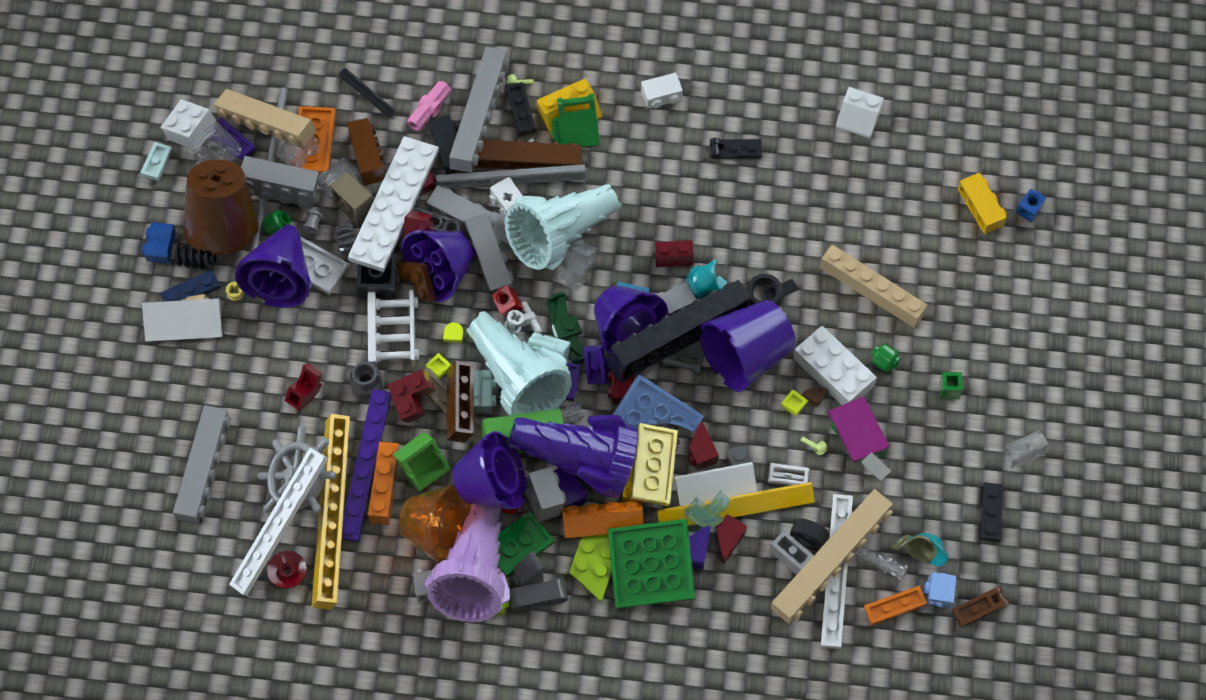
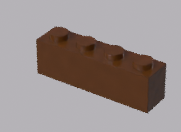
M368 117L347 122L363 185L383 182L385 178L384 173H387L385 162H381V160H384L381 149L377 150L380 145L378 137L373 136L376 135L374 124H370Z
M455 360L447 370V440L466 443L474 434V363Z

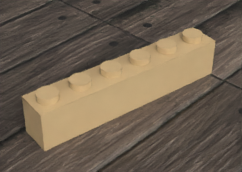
M226 89L214 104L220 117L232 120L238 125H245L251 130L256 129L265 135L275 136L278 140L288 141L294 146L305 147L317 132L311 119Z
M831 245L822 257L820 269L913 328L917 326L925 315L926 303L834 245Z

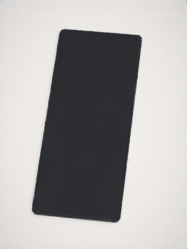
M793 279L781 283L783 289L782 297L799 290ZM774 287L763 292L769 301L776 295Z

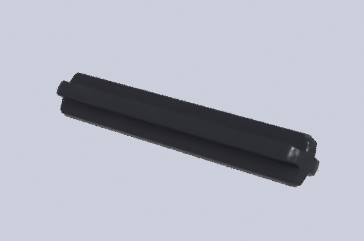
M343 68L339 72L340 77L385 116L390 118L395 114V109L347 68Z

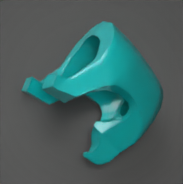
M714 259L704 266L697 265L687 274L686 283L696 299H703L713 290L718 291L727 284V281L720 276L717 277L716 282L715 270L717 260Z

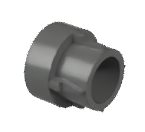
M368 360L367 362L358 363L350 371L349 381L351 390L357 397L370 399L372 389H383L381 372ZM365 379H370V381L362 382Z

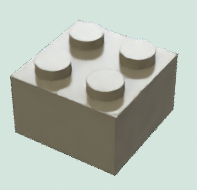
M345 172L330 185L333 202L359 227L365 221L373 204V194L367 187L364 188L360 185V181L356 176H351L348 172Z

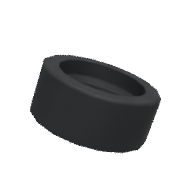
M758 274L749 281L747 291L751 295L750 306L762 302L756 299L753 293L754 288L760 284H768L774 287L776 295L770 301L776 305L781 303L783 295L782 284L775 276Z
M799 518L795 520L790 531V535L803 547L819 551L830 537V533L826 528L808 519Z

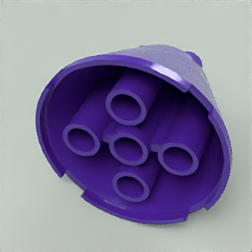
M416 230L406 235L401 245V252L404 251V261L427 264L436 302L446 301L455 294L473 261V257L476 255L475 249L470 245L462 231Z

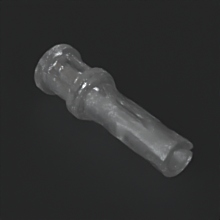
M865 546L862 549L857 548L854 552L856 556L882 569L883 573H889L897 577L899 581L904 579L909 568L908 565L904 566L894 561L893 557L887 558Z

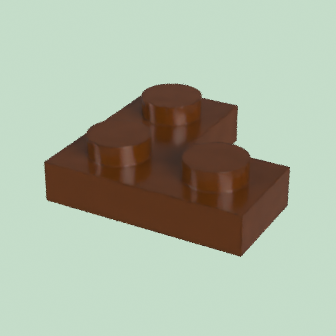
M403 260L396 263L400 280L414 283L418 300L431 302L436 299L427 264Z

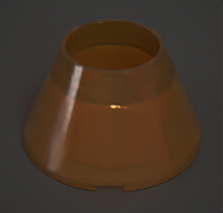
M448 485L411 496L405 501L400 512V532L406 540L437 563H441V561L447 560L450 548L453 549L457 533H461L464 522L469 515L471 504L465 503L460 498L455 485Z

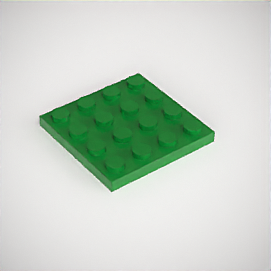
M687 519L608 529L616 609L696 599Z

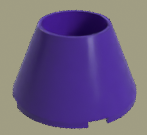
M623 286L608 288L598 297L594 305V316L601 341L609 355L613 344L618 341H625L633 333H640L648 325L660 322L666 314H669L667 304L660 296Z
M498 431L486 434L455 464L453 468V482L458 495L465 503L509 510L519 508L525 500L522 497L523 492L527 491V482L523 463L517 450L508 447V442L506 441L508 438Z

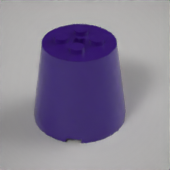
M764 300L707 321L700 327L702 330V334L699 335L700 343L707 362L716 375L720 374L725 380L723 384L736 392H741L748 388L791 353L796 346L795 333L789 319L778 305L769 300Z

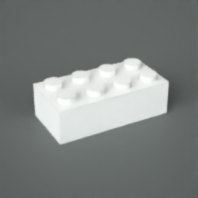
M823 326L818 328L794 350L793 359L823 388L828 389V393L841 405L863 397L875 386L877 377Z

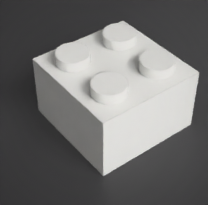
M181 99L162 124L161 129L170 141L198 150L212 128L217 124V121L209 109Z

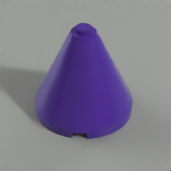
M293 225L282 226L238 263L235 271V280L246 295L252 299L257 296L265 300V305L279 308L299 306L304 303L307 296L309 297L312 285L300 234L296 227Z

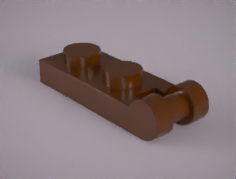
M1001 586L991 589L952 609V613L961 628L1010 605L1008 598H1005L1002 594ZM993 597H995V598L997 599V601H998V602L995 603V604H994L993 600L991 599V598H993Z

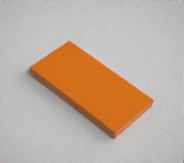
M299 106L298 115L311 119L317 132L305 147L294 146L292 166L317 171L318 175H329L336 108Z

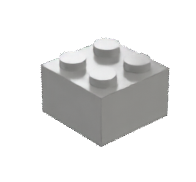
M552 467L529 473L526 480V493L537 523L560 516L566 502L564 491L559 489L557 473H553Z

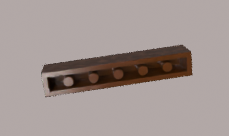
M483 138V148L481 152H478V164L474 167L515 170L581 165L582 145L574 143L559 144L556 142L541 143L538 141L522 142L520 140L504 141L502 139L486 140Z

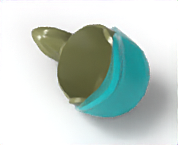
M920 533L915 536L904 535L891 547L896 551L906 549L913 558L935 566L944 565L949 558L947 552L943 549L942 540L931 533Z

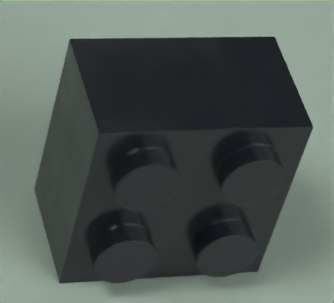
M396 254L391 255L384 272L360 264L357 265L356 288L358 298H368V292H375L376 298H396Z

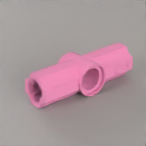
M438 81L428 95L421 97L417 109L407 120L408 125L413 130L421 131L431 117L434 118L438 115L442 103L452 92L447 83Z

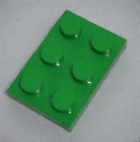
M531 511L499 533L498 541L500 546L498 553L501 555L498 567L506 577H509L513 574V568L528 554L534 551L537 556L554 544V539L540 522L537 523L536 517Z

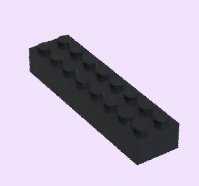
M739 279L733 283L728 282L722 289L718 291L713 290L707 297L696 299L690 306L682 307L675 314L663 317L660 322L648 325L640 333H633L625 341H618L613 344L607 364L608 368L619 383L624 382L699 341V335L702 334L700 328L702 324L748 307L751 295Z

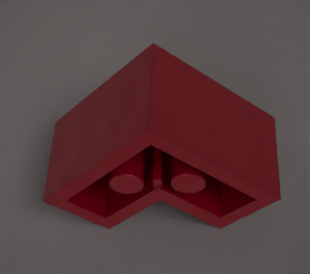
M421 369L388 384L401 421L410 423L425 416L419 398L436 391L430 373Z

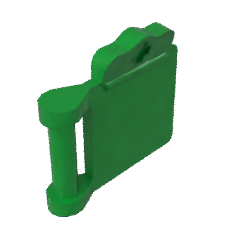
M594 94L565 100L557 98L559 117L552 119L551 129L554 141L559 144L574 143L582 145V147L599 145L600 139ZM588 103L590 109L564 112V107Z

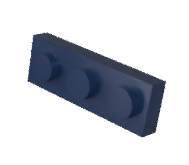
M210 270L160 292L163 301H182L189 296L209 294L221 287L213 270Z

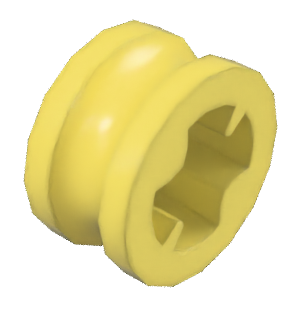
M231 282L227 285L226 293L230 300L238 301L242 299L244 292L236 282ZM232 289H234V290H237V289H238V293H237V294H236V293H232L231 290H232Z

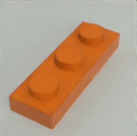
M919 585L864 605L863 608L872 626L925 607L928 603Z

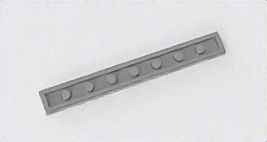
M585 165L436 175L437 186L449 189L493 186L507 177L514 184L586 179Z

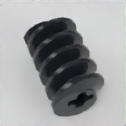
M186 243L183 245V248H180V244H177L175 260L178 267H182L184 264L186 268L190 267V265L192 268H197L199 265L200 269L206 267L208 270H211L216 263L217 254H211V251L195 250L192 246L188 249Z

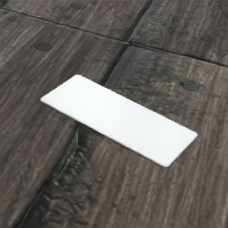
M870 453L861 462L880 481L891 472L873 453Z

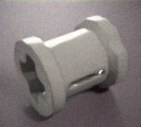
M308 210L306 213L307 219L305 224L302 225V230L309 234H317V227L320 220L323 219V215L316 210Z

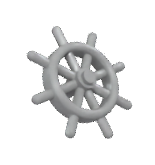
M300 425L296 442L282 447L277 439L272 441V446L277 453L272 459L268 472H260L257 475L259 480H267L268 490L272 497L263 507L264 512L269 513L278 503L302 462L303 452L307 454L311 447L322 453L329 444L327 438L322 439L316 447L304 443L306 427ZM295 454L293 464L290 458ZM324 465L298 510L310 505L314 512L318 513L321 511L316 498L323 487L324 480L334 479L336 476L335 472L325 471ZM281 480H285L286 482L281 486ZM295 516L289 524V527L294 525Z

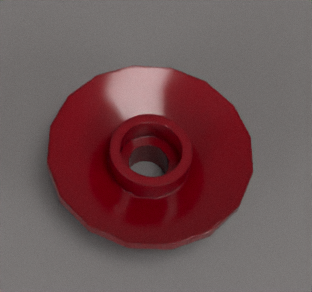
M288 550L274 555L267 566L269 580L273 585L283 589L296 587L303 581L307 571L306 562L303 557L295 551ZM290 569V574H284L285 570Z

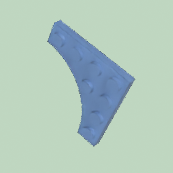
M640 374L637 375L612 414L621 416L625 424L632 425L635 429H638L640 423L648 425L669 423L684 427L692 432L696 430L704 417Z

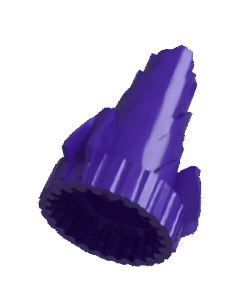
M588 416L587 421L591 426L558 424L548 421V424L528 418L514 419L508 447L525 451L528 456L548 461L547 463L562 468L566 473L580 477L595 489L597 494L615 499L622 494L634 462L638 435L637 430L632 425L625 424L621 416Z

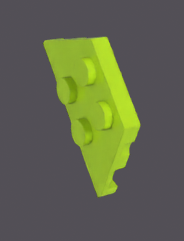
M608 534L581 537L569 572L576 581L582 584L584 589L592 593L596 600L601 603L612 574Z

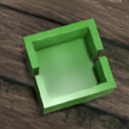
M425 432L393 453L398 465L403 469L402 471L408 482L418 491H421L451 469L445 457L441 454V450L435 440Z

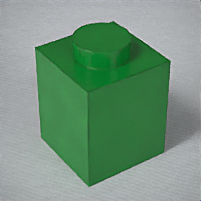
M942 372L940 378V399H960L963 391L962 372Z

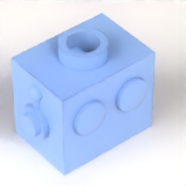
M932 572L928 577V582H925L924 585L927 605L950 608L954 603L956 576Z

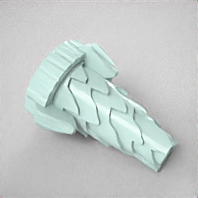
M608 184L578 194L573 192L561 198L556 196L547 201L544 197L521 196L516 198L515 203L507 210L505 216L506 236L515 255L526 266L537 270L543 268L554 270L570 251L568 248L570 246L569 243L581 238V234L591 230V226L606 220V216L618 211L622 203L619 202L616 193L611 189V185Z
M486 311L479 312L478 317L472 321L467 329V333L474 340L479 352L487 361L485 364L493 373L494 380L501 387L500 402L508 415L557 409L566 399L572 385L570 372L566 366L567 360L559 353L546 348H541L539 352L537 350L534 352L525 341L521 342L514 333L511 334L500 321L497 323Z

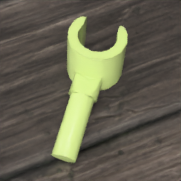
M515 75L507 77L508 85L523 82V84H533V79L517 80Z
M802 437L800 440L811 446L817 455H822L828 450L827 444L824 441L816 444L805 437Z

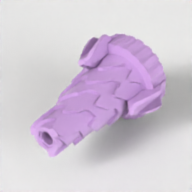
M471 505L469 515L464 522L461 533H457L453 549L450 548L447 560L438 563L426 580L427 597L434 608L443 615L463 622H482L483 620L491 619L501 610L502 604L509 601L510 592L505 575L502 572L499 573L500 569L497 568L501 555L498 553L500 546L498 537L502 522H499L502 508Z

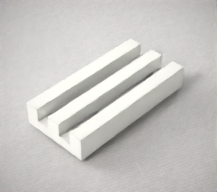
M770 463L768 483L784 486L807 483L809 468ZM773 470H782V471H789V472H796V473H804L805 475L802 476V475H795V474H791V473L773 472Z

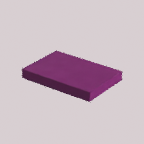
M864 396L828 411L853 463L865 459L870 453L875 455L889 449L890 446Z

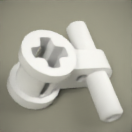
M522 302L524 314L518 310H512L508 313L504 327L511 334H518L521 327L531 325L536 333L540 334L542 332L537 322L538 318L531 311L527 302Z

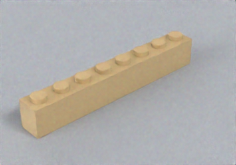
M874 489L771 603V610L788 624L793 620L797 621L802 616V610L805 606H811L816 599L815 595L827 588L831 577L836 578L842 570L841 566L845 562L848 564L853 559L857 548L862 549L868 541L866 538L870 534L874 535L879 530V524L883 520L887 521L893 513L891 511L893 503Z

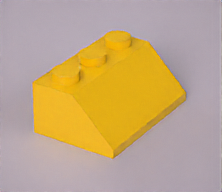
M586 78L537 100V112L550 134L552 119L559 117L557 98L565 100L586 97L588 94L593 93L597 120L603 117L595 93ZM589 103L564 107V112L590 109Z

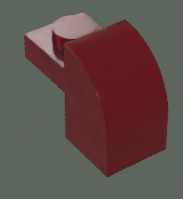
M309 363L303 365L298 381L289 386L284 401L298 411L302 410L318 394L322 386L320 379L323 373Z

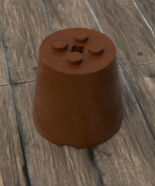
M212 159L197 164L190 170L187 176L183 216V235L185 240L193 248L199 251L202 249L211 251V254H229L248 246L253 241L255 234L258 233L259 226L244 171L236 163L224 159Z

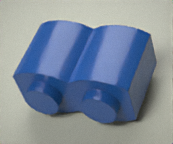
M152 222L150 228H147L146 239L148 240L146 244H143L142 254L145 256L146 261L169 264L176 236L174 224Z

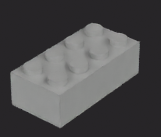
M244 156L241 168L244 171L251 196H259L265 200H278L284 204L292 203L302 208H313L318 186L317 171Z

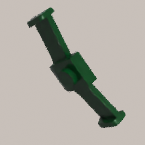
M565 291L554 294L548 299L551 335L554 338L571 343L568 357L572 363L579 364L585 362L583 354L584 345L577 338L578 335L582 334V330L576 315L568 317Z

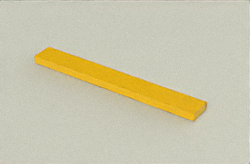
M811 482L661 509L657 510L658 522L687 519L688 526L717 521L720 518L724 519L727 514L732 517L814 503L813 485Z

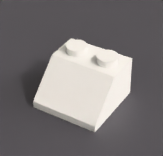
M849 87L835 128L870 139L881 112L884 98Z

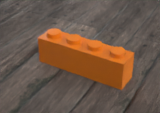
M379 442L368 512L370 523L390 525L399 466L393 453L400 449L399 443Z
M636 500L620 503L608 502L599 505L592 503L579 507L571 505L562 509L565 538L608 534V529L644 524L641 501Z

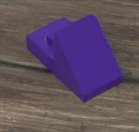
M603 345L584 346L583 354L587 383L607 384L609 370L607 364L609 358H605Z

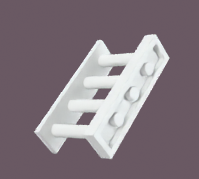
M409 290L410 299L380 300V298H376L375 292H368V362L372 363L376 368H378V362H381V360L411 359L412 367H416V360H419V349H416L415 308H418V297H414L413 290ZM390 307H410V316L380 318V316H377V310ZM410 324V334L380 335V333H377V327H381V325ZM410 341V351H377V345H380L382 342Z

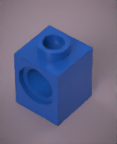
M1030 188L1019 203L1016 214L1032 223L1043 208L1046 198L1040 192Z

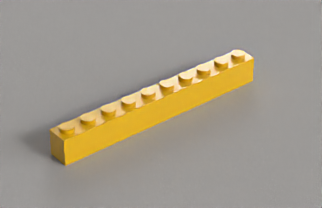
M330 414L325 422L324 438L329 440L328 446L323 450V455L328 458L325 463V471H333L336 476L334 479H325L320 491L319 505L321 511L318 514L312 608L332 610L337 603L350 416Z

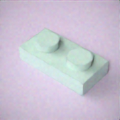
M154 142L141 170V176L159 181L173 151L172 147Z

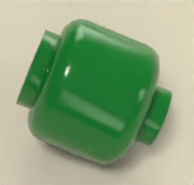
M275 210L263 218V230L271 236L282 226L290 225L291 219L286 212Z
M882 344L880 347L876 346L871 353L873 357L872 364L884 372L894 371L901 360L899 352L887 344Z

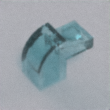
M722 490L719 491L709 505L695 497L684 513L699 526L714 527L724 520L719 513L728 507L730 499Z

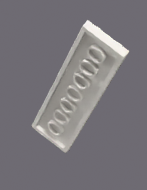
M403 137L348 255V261L384 272L403 231L404 218L414 207L439 152V147Z

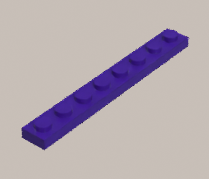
M372 389L343 516L342 540L359 542L375 472L379 442H382L392 397L388 391Z

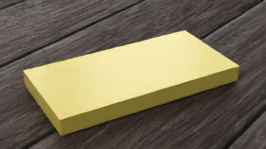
M643 423L638 425V439L630 499L664 506L670 505L678 430Z

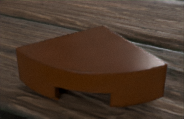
M823 387L807 389L803 392L802 396L818 407L829 390Z

